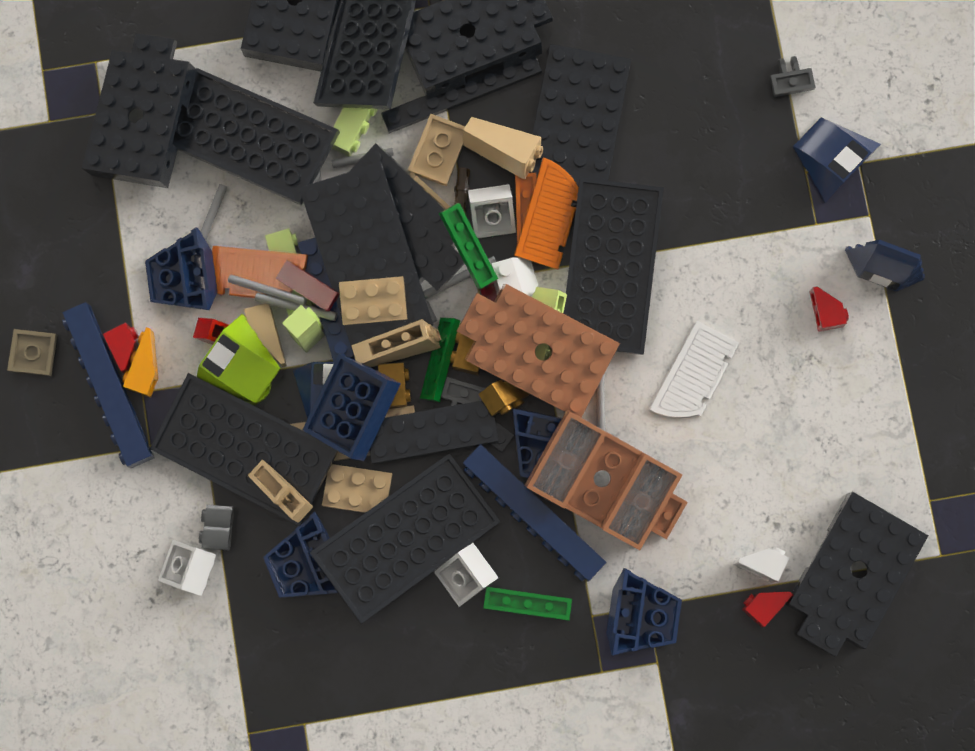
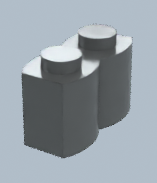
M207 505L206 509L202 510L201 522H204V529L199 533V543L202 544V548L230 551L235 508Z

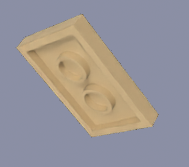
M430 114L408 172L412 171L417 176L447 186L463 147V130L465 126Z
M404 276L339 282L343 325L407 319Z
M332 464L327 473L322 506L366 513L389 497L392 473Z

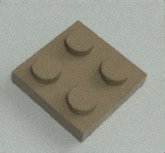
M14 329L7 371L51 376L58 335Z

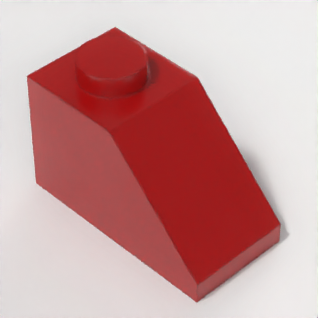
M818 286L813 287L809 291L818 332L842 328L847 324L849 315L842 302Z
M198 317L193 338L213 345L228 324L212 318Z
M127 323L103 334L120 371L124 374L130 370L132 364L130 363L131 356L134 351L137 352L139 346L136 340L139 338L134 326L130 327Z
M791 592L750 594L743 602L745 607L742 610L759 626L765 627L793 594Z

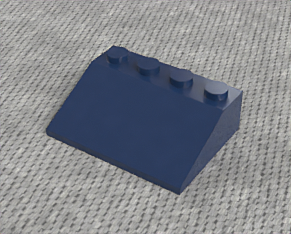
M339 353L304 425L303 431L351 459L364 461L401 383Z

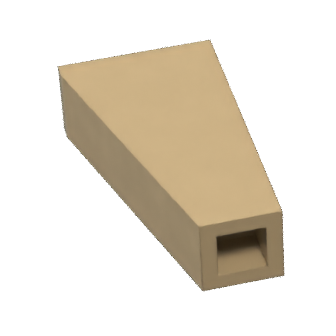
M471 117L463 130V145L522 179H525L528 173L534 170L535 161L537 158L540 159L543 153L541 137Z
M421 319L351 346L355 360L371 368L379 364L440 348L439 341L441 337L437 328L435 329L431 324Z

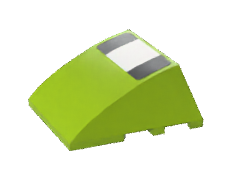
M241 314L218 336L199 364L196 377L236 397L257 403L281 368L257 337V333L251 328L244 314Z

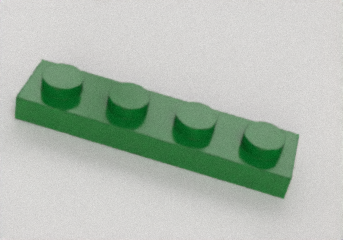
M456 203L440 212L439 215L476 287L481 289L497 280L498 277L460 203Z
M440 318L438 326L441 337L439 341L440 348L432 350L420 399L440 402L456 340L457 329L460 325V320L456 318Z
M486 587L483 609L570 620L572 599Z

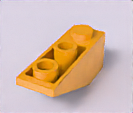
M146 327L145 331H142L139 335L137 352H133L130 363H132L130 370L125 372L122 382L124 383L123 387L127 390L151 398L158 381V367L154 332Z

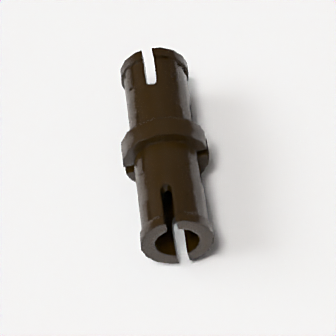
M458 168L456 186H454V204L460 203L465 212L467 211L468 190L471 189L469 187L471 170L468 168Z

